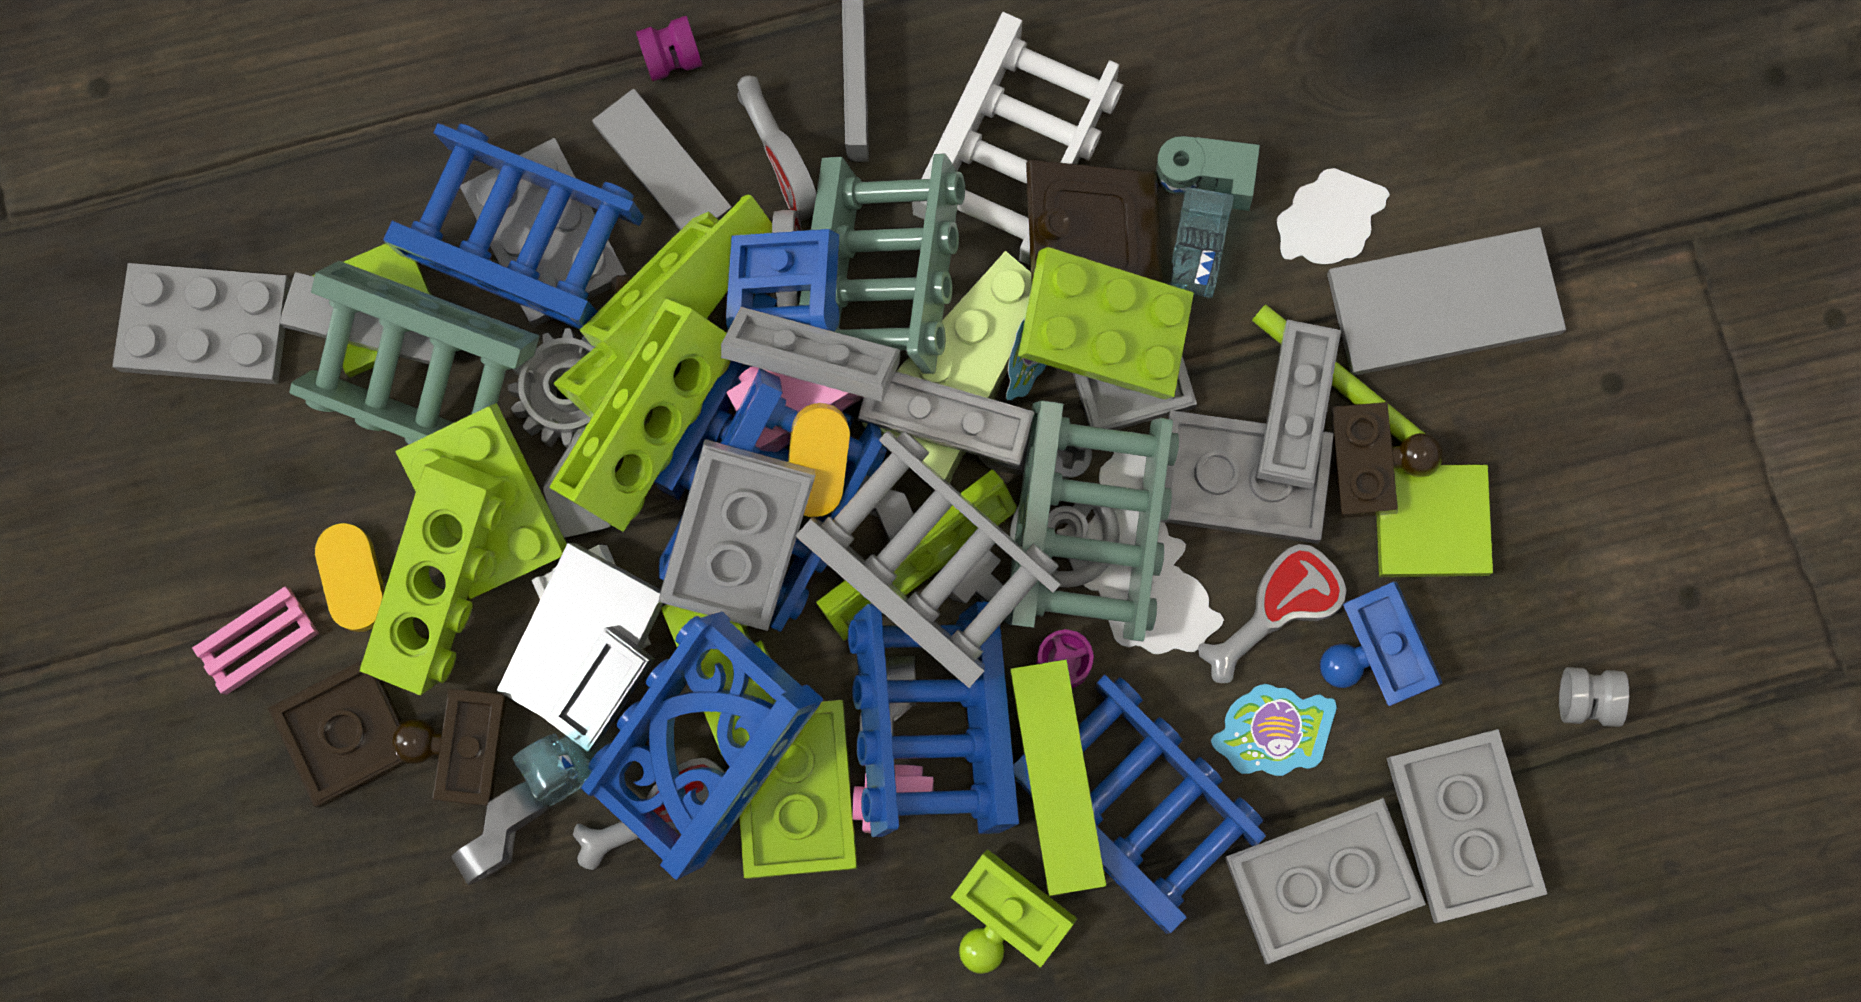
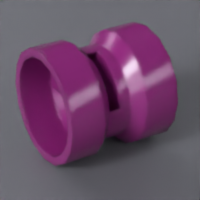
M687 16L671 20L668 27L660 30L648 27L636 31L652 82L667 78L670 71L677 68L689 71L703 66ZM674 45L675 49L670 51L669 46Z
M1067 629L1054 631L1040 645L1036 664L1067 659L1071 688L1075 689L1084 683L1092 668L1094 659L1092 646L1086 637L1077 631Z

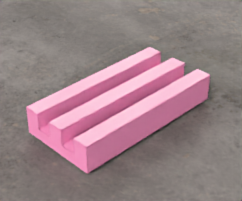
M285 586L192 649L197 657L201 658L204 662V668L207 673L216 681L215 685L219 692L227 695L318 635L319 632L292 590ZM284 606L288 607L289 610L218 657L214 655L215 652ZM297 621L300 626L299 629L231 674H226L224 668Z

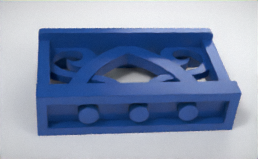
M722 611L705 617L695 616L682 627L675 639L679 646L670 659L661 662L646 680V685L649 687L648 691L641 701L631 705L620 717L617 723L620 732L612 743L605 745L592 758L588 765L592 772L581 787L588 796L594 795L663 860L660 866L675 880L704 867L824 700L807 684L801 686L730 623L731 619ZM710 649L720 650L732 662L734 679L730 690H723L726 683V674L721 663L715 664V673L711 678L704 675L701 670V663ZM749 677L776 700L774 705L758 697L745 694ZM688 684L692 692L680 694L685 685ZM694 712H721L717 726V740L721 754L730 766L726 773L713 768L700 767L679 775L674 748L675 717ZM735 716H740L734 730L741 727L749 733V740L745 746L737 744L733 739L732 727ZM649 739V746H645V743ZM633 761L639 762L644 771L642 779L633 783L639 786H647L656 782L659 793L654 797L640 799L626 786L625 772ZM693 781H701L706 785L709 796L703 803L696 796L697 788L686 794L684 787ZM664 805L681 836L653 810Z

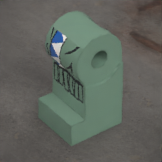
M1174 137L1167 140L1160 148L1156 166L1158 182L1167 192L1176 195L1187 194L1194 189L1230 194L1228 208L1249 211L1253 199L1260 145L1200 137Z

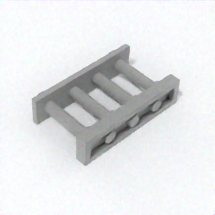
M887 431L879 441L892 452L834 519L829 516L822 523L817 517H812L797 533L796 537L970 688L985 669V664L978 659L983 653V650L980 648L981 645L1038 581L1054 593L1061 585L1060 580L1052 574L1059 565L1035 544H1032L1027 551L1023 549L927 465L923 460L927 457L929 451L910 434L903 431L897 438L890 431ZM910 467L935 491L877 557L871 554L865 560L849 546L854 540L851 534ZM953 505L974 523L978 529L921 594L914 592L908 598L892 584L898 577L894 571ZM995 543L998 544L1021 565L1020 568L963 632L957 629L953 635H950L935 621L940 615L937 609Z

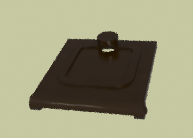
M1038 160L1026 162L1032 282L1038 252L1046 247H1050L1163 283L1157 172Z

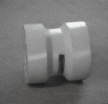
M1567 667L1564 669L1559 692L1560 716L1564 723L1582 724L1587 719L1598 720L1603 726H1623L1629 704V684L1624 671L1606 670L1601 675L1589 674L1584 668Z

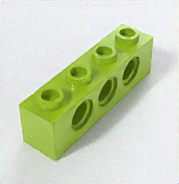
M665 298L549 488L624 532L629 522L641 511L645 496L659 473L671 462L673 450L687 427L699 416L702 403L717 378L721 377L728 369L731 360L721 358V343L727 333L695 310ZM681 362V369L674 378L675 368ZM653 409L651 419L644 425L647 414ZM624 456L621 468L615 473L618 461Z
M442 457L424 465L360 672L420 696L439 682L444 683L447 680L456 659V652L450 650L456 632L460 633L464 629L472 611V602L467 600L472 582H477L480 579L488 562L489 551L483 549L489 530L493 531L498 526L505 509V499L500 498L505 480L447 457ZM447 514L455 517L460 522L462 527L461 539L452 536L447 530L445 523ZM430 566L439 569L443 573L446 581L445 589L437 587L431 581L429 575ZM414 617L421 619L427 625L429 639L422 638L417 634L413 625Z

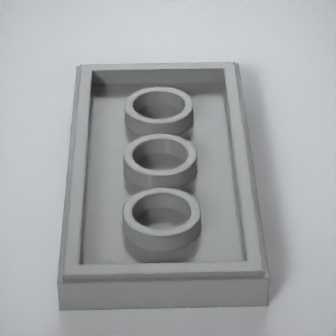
M1540 227L1332 268L1327 273L1350 373L1354 376L1561 335L1566 331Z

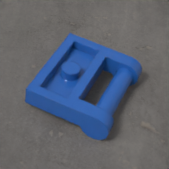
M830 229L732 236L726 309L728 330L740 307L834 332L839 325L840 319L839 308L835 301L839 234ZM810 290L809 305L754 308L752 306L753 294Z

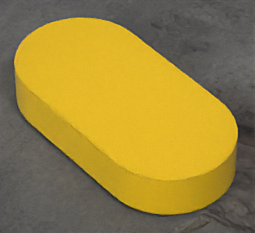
M814 403L804 407L799 411L792 423L788 462L815 469L816 476L804 511V516L820 517L830 513L838 506L843 494L850 431L843 413L835 406L827 403Z
M346 523L333 525L320 535L315 546V557L329 612L337 624L350 631L364 632L371 630L385 591L373 543L364 531L354 525Z

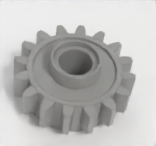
M565 329L562 338L553 339L548 332L542 334L543 344L536 348L535 355L517 369H513L519 376L518 382L508 385L509 393L521 400L511 407L513 413L517 418L528 417L523 428L531 436L542 430L541 440L549 447H552L557 438L561 437L564 446L567 448L576 431L580 428H585L591 420L589 416L569 399L557 398L558 388L553 384L595 348L585 336H583L582 340L576 339L571 329Z

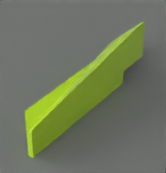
M751 195L741 197L740 201L720 220L709 211L692 218L580 329V332L595 348L553 384L587 416L592 418L665 298L689 307L706 319L728 291L732 236L772 233V223Z

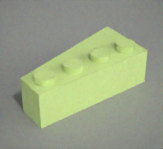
M1005 251L942 320L945 328L946 344L943 354L937 357L936 372L934 374H923L910 357L896 372L994 400L1008 372L1010 353L1017 329L1026 317L1032 287L1031 272ZM862 422V426L866 428L868 424ZM880 427L882 436H883L887 431H890V432H891L895 437H897V438H898V436L901 434V433H898V432L891 431V430H888V429H885V428H881V427ZM913 437L929 451V454L923 461L950 484L952 476L966 452Z

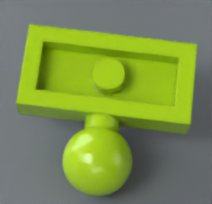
M988 849L951 896L954 901L987 925L985 928H977L968 932L963 937L959 947L962 963L970 971L979 974L989 973L1000 965L1004 956V939L1039 967H1042L1077 920L1074 915Z

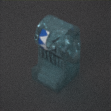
M1186 187L1181 203L1172 257L1171 286L1194 292L1195 296L1213 298L1234 195Z
M556 734L546 736L527 746L513 757L515 765L526 779L534 798L548 806L554 805L579 790L592 772L588 768L590 762L580 745L567 735L560 740Z

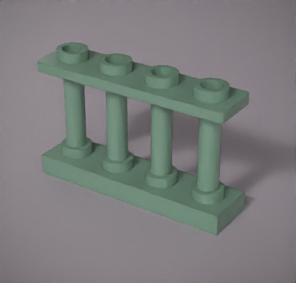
M946 153L933 155L930 179L862 182L859 177H856L843 157L822 158L811 230L830 229L839 234L835 301L839 308L840 319L839 325L834 332L899 350H907L909 357L923 374H934L936 372L937 357L942 355L945 349L946 334L942 323L944 304H949L952 298V280L949 266L951 254L957 252L959 245V233L955 223L957 206L962 205L965 199L964 177L961 172H957ZM927 201L924 228L854 230L856 212L858 209H861L863 204ZM920 250L917 277L847 279L849 259L853 258L856 252ZM810 290L801 291L799 306L809 305ZM913 300L910 328L843 330L839 328L842 307H846L848 302Z
M337 261L315 272L311 293L329 299V304L333 307L319 370H311L292 381L289 393L305 399L306 404L313 409L324 412L337 411L355 418V422L363 428L374 431L386 430L405 437L406 443L411 444L454 423L439 417L456 351L464 350L480 356L481 362L485 364L472 414L492 404L498 403L506 370L517 369L535 355L539 335L342 261ZM358 312L379 318V323L384 326L368 390L339 379L354 316ZM409 331L429 337L431 344L434 345L418 409L389 398L405 332Z
M1042 400L1035 402L1032 405L1034 415L1028 435L1014 541L1026 551L1032 544H1035L1050 558L1055 556L1132 567L1127 600L1056 590L1052 593L1038 581L1004 619V623L1034 628L1035 616L1043 617L1045 612L1124 622V639L1144 642L1146 631L1153 630L1157 616L1156 598H1151L1150 595L1153 575H1160L1164 562V544L1157 541L1160 520L1166 521L1168 519L1171 508V488L1165 487L1167 465L1173 466L1175 464L1179 448V435L1172 432L1173 420L1165 418L1152 420L1148 435L1070 424L1069 418L1062 417L1063 403ZM1066 446L1145 456L1146 463L1142 490L1062 479V473L1055 472L1057 450L1064 451ZM1059 501L1137 511L1139 516L1135 545L1055 534L1054 528L1047 527L1050 505L1057 506ZM1012 558L1010 578L1021 566L1014 558Z

